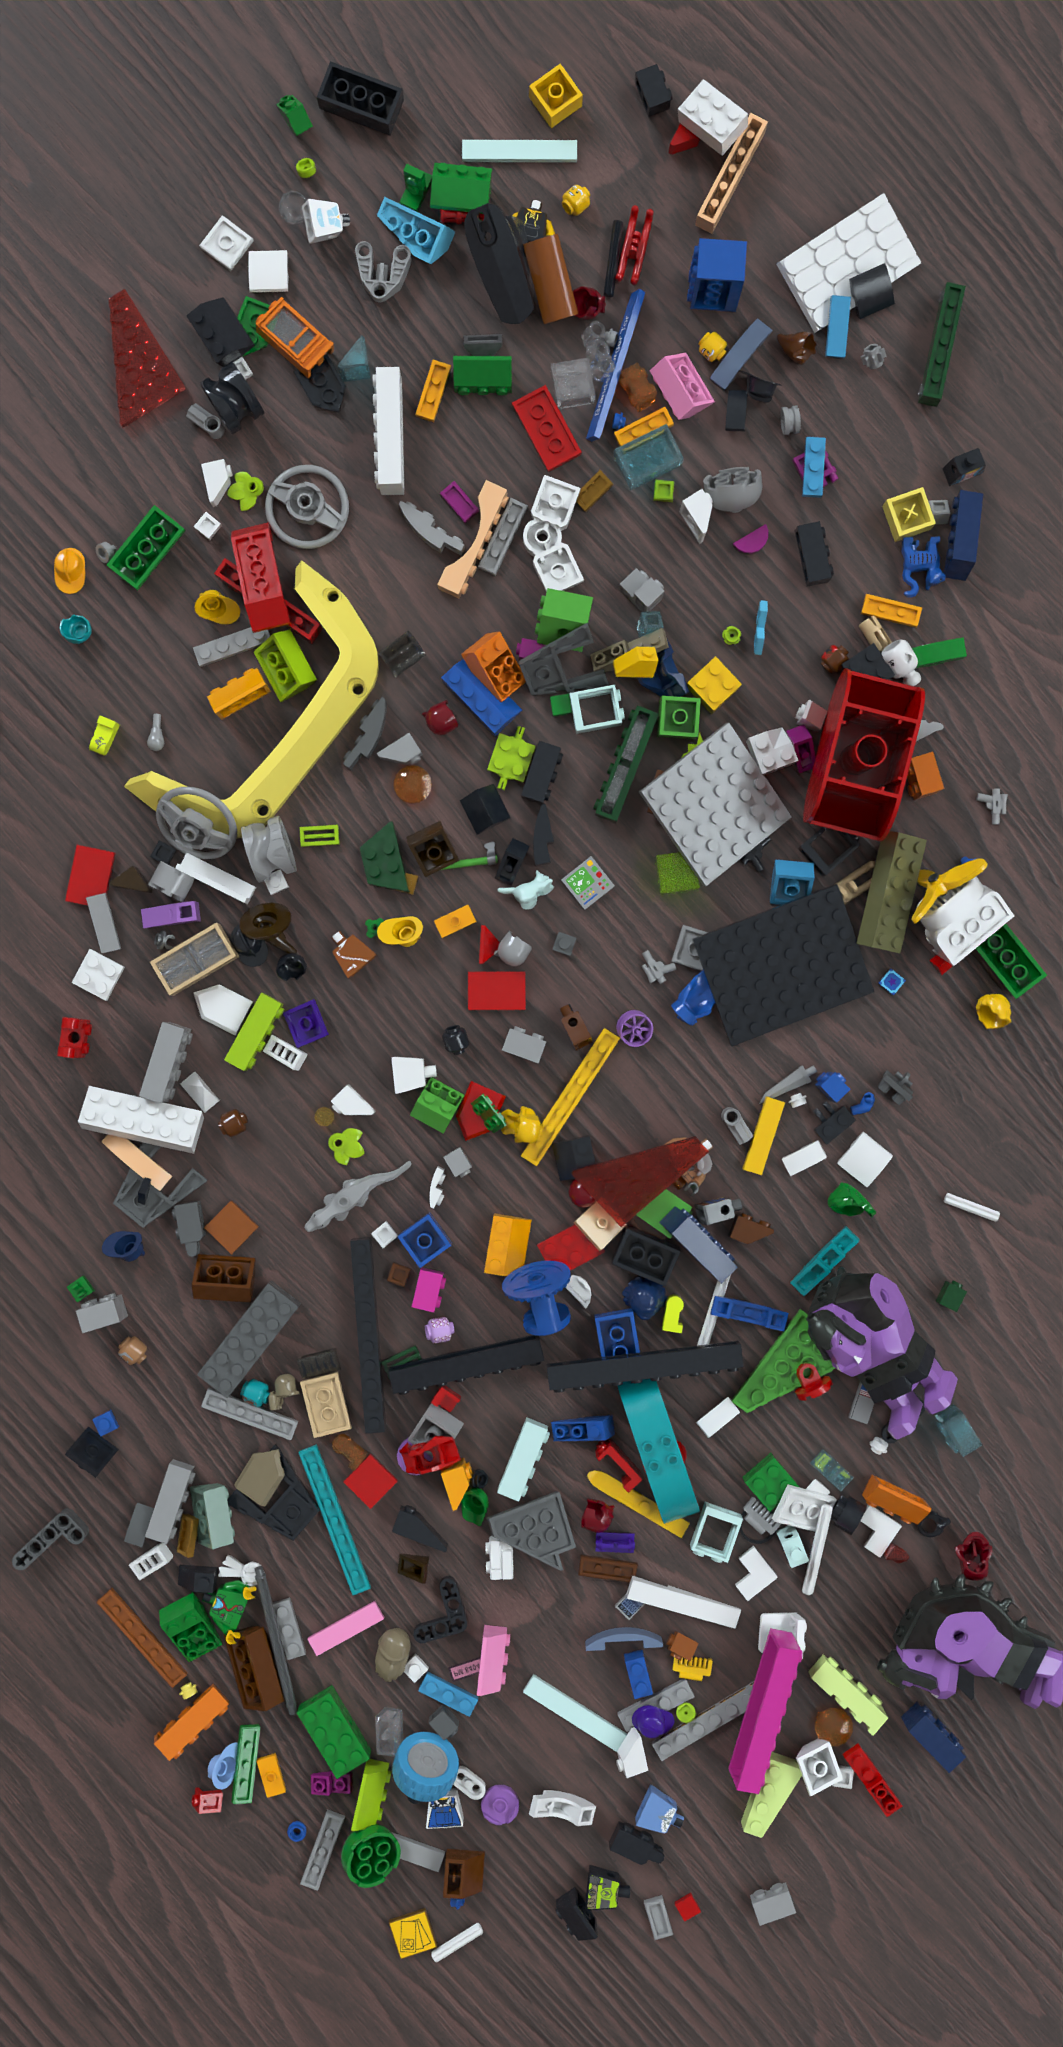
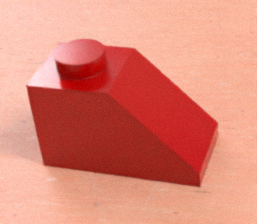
M680 123L670 143L669 154L673 155L697 147L701 139Z

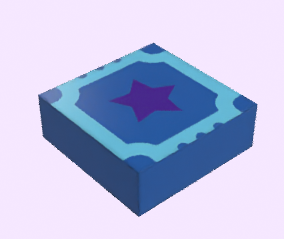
M890 968L878 984L891 995H894L906 980Z

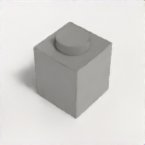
M461 1146L443 1157L455 1177L459 1175L462 1178L471 1172L469 1169L472 1167V1164Z

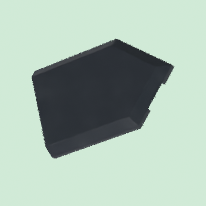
M327 353L324 355L323 363L320 366L316 364L311 369L309 379L298 369L293 371L313 406L339 413L346 386Z

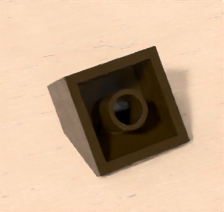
M441 821L406 837L408 846L425 877L460 861Z

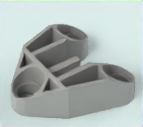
M365 241L358 243L355 253L362 285L374 301L384 302L400 291L412 261L410 249L405 245H399L394 249L390 281H387L388 265H384V263L377 264L376 280H373L374 256L372 246ZM365 247L370 252L367 256H361L359 250ZM400 251H405L408 254L405 260L397 258V254ZM377 290L385 291L382 296H376L374 292Z

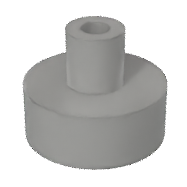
M107 542L96 546V554L103 563L109 562L116 552V547Z

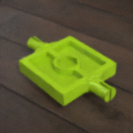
M517 726L515 736L509 737L500 733L498 735L487 771L496 773L501 777L498 789L502 786L501 790H505L508 780L524 782L535 745L526 743L522 739L525 728L522 727L521 729V726Z

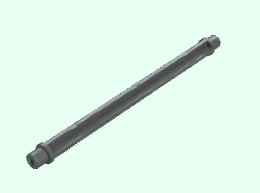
M258 1566L254 1569L256 1574L255 1580L258 1585L286 1708H288L289 1715H294L297 1713V1701L295 1700L266 1573H264L263 1566Z

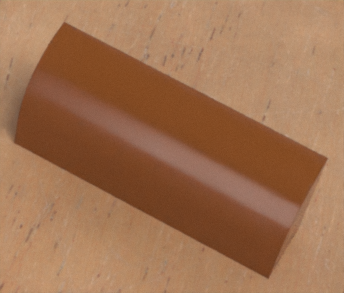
M558 234L523 244L543 323L547 324L577 315L578 311Z

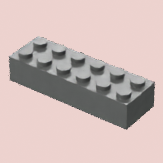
M271 1280L197 1375L228 1398L301 1303Z

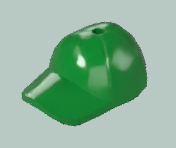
M472 1488L465 1492L461 1500L463 1518L478 1526L482 1525L489 1507L488 1496L484 1490Z

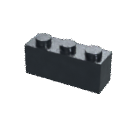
M820 521L797 526L795 535L806 587L829 582L834 575L832 564H829L828 561L830 556L828 545L825 546L824 538H826L825 528L821 527Z
M539 741L521 798L543 804L544 800H549L551 790L548 788L550 782H555L557 772L554 770L556 764L560 765L563 754L560 753L561 747Z

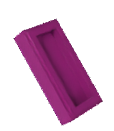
M455 481L440 492V496L464 524L479 512L476 505Z

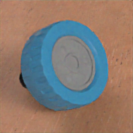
M417 1732L409 1735L401 1742L395 1754L392 1765L393 1778L398 1788L407 1795L408 1800L413 1804H418L421 1801L432 1802L439 1800L448 1794L456 1780L459 1769L457 1752L448 1740H443L438 1734Z

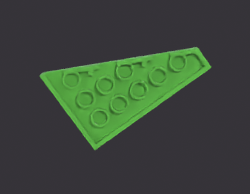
M799 1309L784 1332L781 1333L731 1401L746 1413L793 1391L797 1387H801L797 1377V1368L802 1363L814 1365L820 1377L835 1369L832 1366L831 1360L824 1361L819 1349L811 1340L808 1334V1321L806 1320L808 1314L802 1309ZM806 1368L803 1371V1376L808 1378L811 1370Z

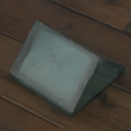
M362 335L338 364L340 376L344 382L371 379L368 349L365 337Z

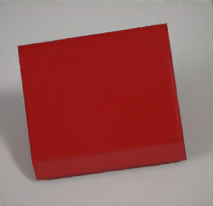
M938 955L929 960L941 975L953 966Z

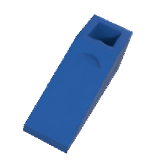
M613 1415L590 1416L551 1422L554 1441L607 1440L615 1435Z

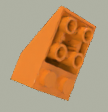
M500 631L485 634L461 654L470 671L500 702H503L526 682L521 668Z

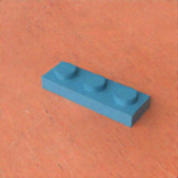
M806 437L802 497L821 498L823 495L826 438Z
M428 1671L418 1690L469 1717L478 1701L477 1696Z

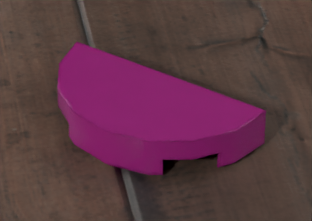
M767 525L761 526L733 543L735 549L749 554L759 552L768 540Z

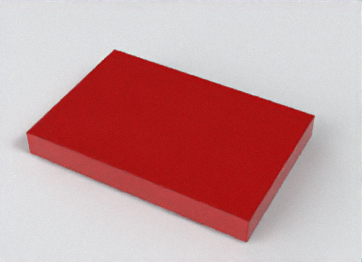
M76 845L65 901L88 906L87 897L102 893L107 895L116 853Z
M525 971L468 972V1010H526Z

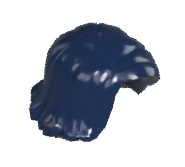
M641 1276L631 1280L622 1292L625 1305L630 1306L633 1312L642 1320L652 1318L665 1306L667 1300L666 1290L663 1288V1285Z

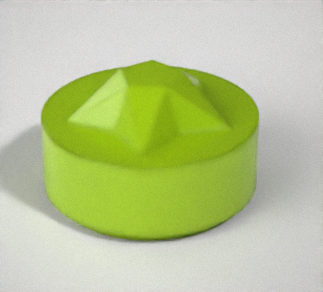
M304 158L296 164V170L300 177L309 178L315 174L316 166L312 159Z
M684 1702L677 1707L676 1715L682 1723L687 1724L695 1719L696 1711L692 1704Z

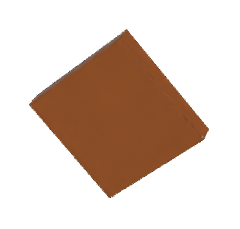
M231 1200L204 1228L232 1255L259 1226Z

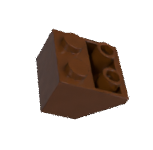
M447 1849L443 1898L464 1899L482 1892L485 1851Z

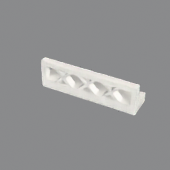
M186 853L181 865L177 864L175 868L246 904L249 903L256 889L255 886Z

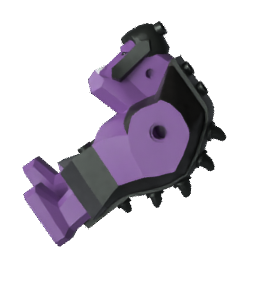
M840 1267L837 1270L836 1277L820 1284L808 1310V1317L806 1319L808 1321V1334L819 1349L824 1361L831 1360L832 1366L851 1377L857 1376L874 1404L884 1401L891 1409L888 1432L894 1439L897 1440L905 1437L916 1428L923 1403L913 1392L918 1383L925 1388L924 1407L930 1414L942 1411L951 1404L958 1379L953 1372L942 1369L934 1358L936 1350L914 1330L907 1304L895 1283L878 1273L851 1274L846 1272L844 1267Z
M960 1574L954 1584L940 1585L939 1579L935 1577L930 1584V1588L917 1593L912 1598L892 1636L897 1644L896 1649L891 1650L885 1660L881 1658L877 1664V1670L881 1671L883 1677L892 1685L902 1690H905L907 1686L911 1687L914 1685L929 1691L937 1699H948L956 1693L959 1667H962L975 1676L992 1677L1000 1684L1004 1682L1012 1687H1016L1019 1691L1021 1690V1701L1034 1709L1040 1706L1042 1700L1056 1708L1063 1702V1651L1054 1649L1055 1641L1049 1635L1029 1627L1026 1616H1023L1020 1620H1012L1008 1615V1607L1012 1604L1013 1599L1005 1598L1001 1602L999 1600L996 1602L990 1594L994 1585L992 1581H987L981 1586L974 1587L965 1584L964 1574Z

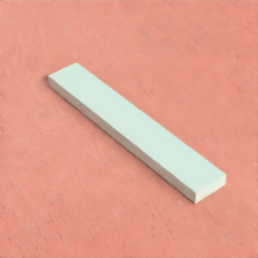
M462 140V162H577V140Z
M534 1674L523 1690V1693L616 1752L627 1736L626 1732Z

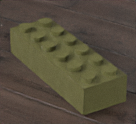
M890 831L887 837L880 842L857 944L896 953L901 952L927 840Z

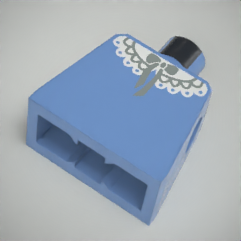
M650 1784L635 1816V1821L638 1827L667 1833L671 1824L680 1828L684 1817L676 1813L677 1804L675 1800Z

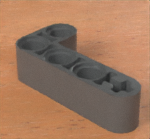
M63 1509L14 1555L12 1559L13 1567L17 1570L26 1569L62 1534L70 1543L80 1544L89 1534L88 1526L72 1509ZM61 1516H66L69 1519V1523L63 1522ZM52 1529L55 1536H50L47 1530ZM74 1530L81 1531L82 1537L76 1536ZM33 1543H39L41 1549H36ZM28 1553L29 1556L26 1560L22 1561L21 1558Z

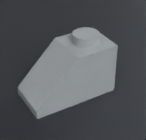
M410 733L377 753L381 760L404 765L417 763L421 760L420 756L423 755Z

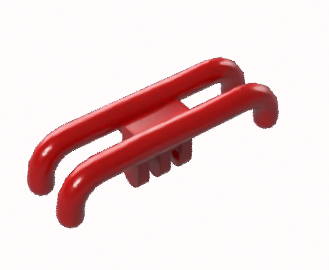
M636 205L631 208L615 278L617 282H621L628 258L635 259L630 280L633 286L637 285L654 215V211L648 209L642 234L635 231L639 208Z

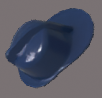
M115 1232L108 1236L102 1245V1252L106 1256L120 1258L127 1262L134 1261L139 1256L145 1255L142 1235L139 1232Z

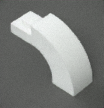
M544 1790L543 1795H533L529 1815L533 1818L559 1817L572 1822L576 1826L592 1825L596 1806L573 1794Z

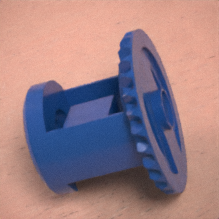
M558 1261L533 1262L517 1268L504 1279L502 1289L505 1296L514 1301H520L521 1303L527 1301L530 1304L531 1309L524 1314L523 1326L527 1333L535 1336L551 1335L564 1329L570 1322L569 1308L565 1304L555 1302L554 1295L562 1291L570 1282L571 1272L566 1264Z

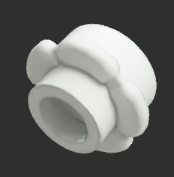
M801 1093L790 1097L791 1101L789 1103H791L792 1108L806 1104L805 1097L807 1096H802Z
M875 1437L873 1441H870L873 1452L879 1455L887 1453L888 1443L882 1438Z

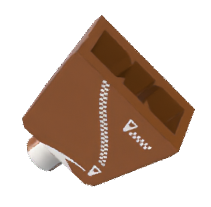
M339 931L332 937V940L338 946L332 953L349 979L378 956L353 934L346 938Z

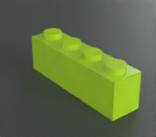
M261 993L224 1060L243 1071H247L248 1068L252 1069L257 1060L254 1057L257 1052L263 1050L266 1044L264 1039L267 1035L270 1036L275 1028L273 1025L275 1019H279L284 1012L282 1008L284 1004L265 993Z

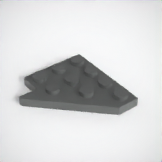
M559 1491L487 1517L494 1538L560 1571L563 1570L559 1554L576 1548Z

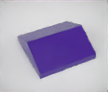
M315 999L283 1012L297 1048L329 1035Z

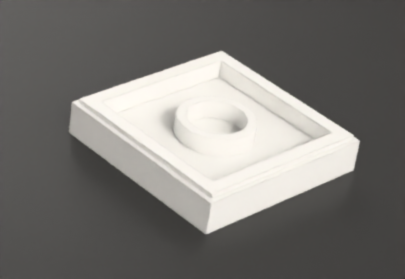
M222 215L199 246L200 249L231 271L254 240Z

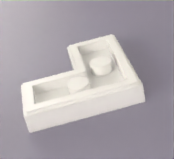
M867 1505L861 1522L873 1529V1532L864 1543V1547L881 1558L902 1527L901 1524L879 1509Z
M754 1545L739 1556V1560L750 1573L735 1585L746 1600L749 1601L778 1577Z

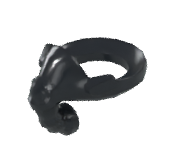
M931 1511L924 1519L930 1518L934 1520L937 1526L936 1530L932 1533L925 1532L921 1525L922 1521L917 1525V1528L923 1536L935 1537L944 1532L943 1529L951 1523V1520L948 1517L938 1515L935 1511Z

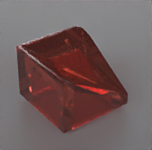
M892 1542L883 1553L885 1559L893 1560L896 1563H902L910 1558L904 1549Z

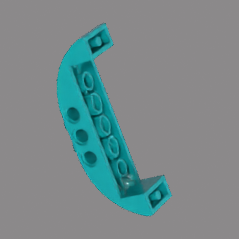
M642 1379L643 1382L641 1383L625 1381L622 1385H618V1390L663 1523L666 1524L700 1512L657 1381H650V1379Z

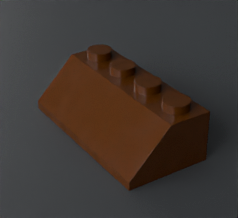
M251 1626L234 1631L241 1634L240 1638L234 1637L236 1644H228L224 1635L243 1708L268 1711L284 1701L282 1688L279 1685L277 1670L274 1667L272 1652L268 1645L267 1633L264 1627Z

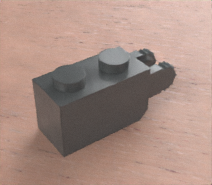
M200 1200L177 1204L174 1206L175 1209L172 1210L173 1219L177 1221L178 1226L176 1228V1237L180 1240L181 1244L185 1243L186 1253L191 1257L200 1253V1240L206 1235Z

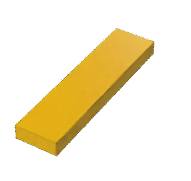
M765 1097L743 1170L762 1175L785 1102Z

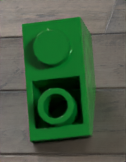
M293 95L282 97L280 102L276 104L290 130L296 136L313 127L303 104Z

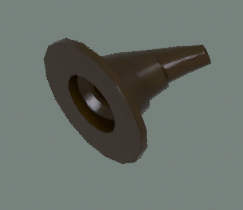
M272 902L263 903L252 907L244 913L239 925L243 935L250 939L264 940L285 953H297V950L286 940L283 933L291 923V913L286 906Z

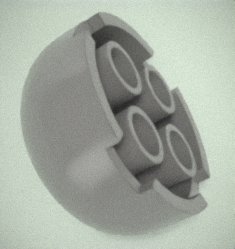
M749 467L719 470L720 473L716 476L708 475L703 480L704 491L709 493L713 500L712 506L721 511L740 512L752 506L759 499L762 492L761 471L758 469L755 472L749 471ZM731 474H734V475H735L734 484H733V485H732Z

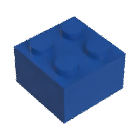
M430 1212L397 1236L419 1268L452 1245L451 1240Z

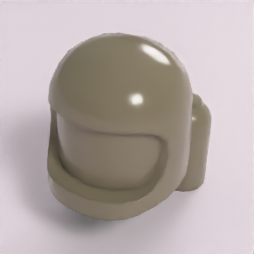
M282 1374L276 1378L275 1391L270 1392L268 1396L270 1411L282 1409L284 1398L300 1394L296 1389V1379L293 1375Z

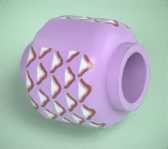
M446 1317L430 1319L428 1324L425 1325L426 1338L431 1340L433 1344L449 1341L451 1334L454 1333V1325Z

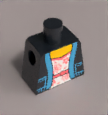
M976 448L954 457L942 469L949 486L982 474L986 465L980 449Z

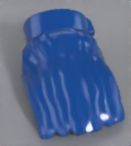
M704 971L697 974L679 993L678 999L671 1004L674 1012L677 1014V1018L689 1025H694L697 1023L696 1019L709 1015L715 1004Z

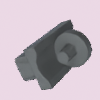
M888 1070L883 1073V1078L878 1088L884 1093H887L891 1087L897 1092L892 1096L894 1102L900 1105L906 1099L910 1101L913 1098V1091L909 1089L913 1084L908 1080L911 1075L909 1072L902 1075L897 1071L895 1076Z

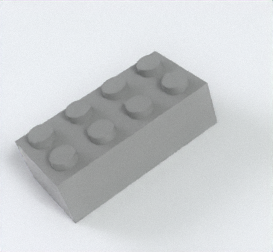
M162 1022L139 1094L140 1097L159 1103L169 1102V1099H173L175 1094L174 1083L180 1078L181 1070L179 1068L181 1062L184 1063L187 1052H185L186 1045L191 1043L192 1029L171 1022Z

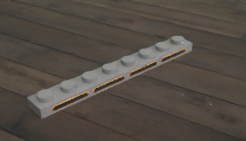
M754 1681L699 1713L691 1723H682L652 1741V1746L661 1761L744 1713Z

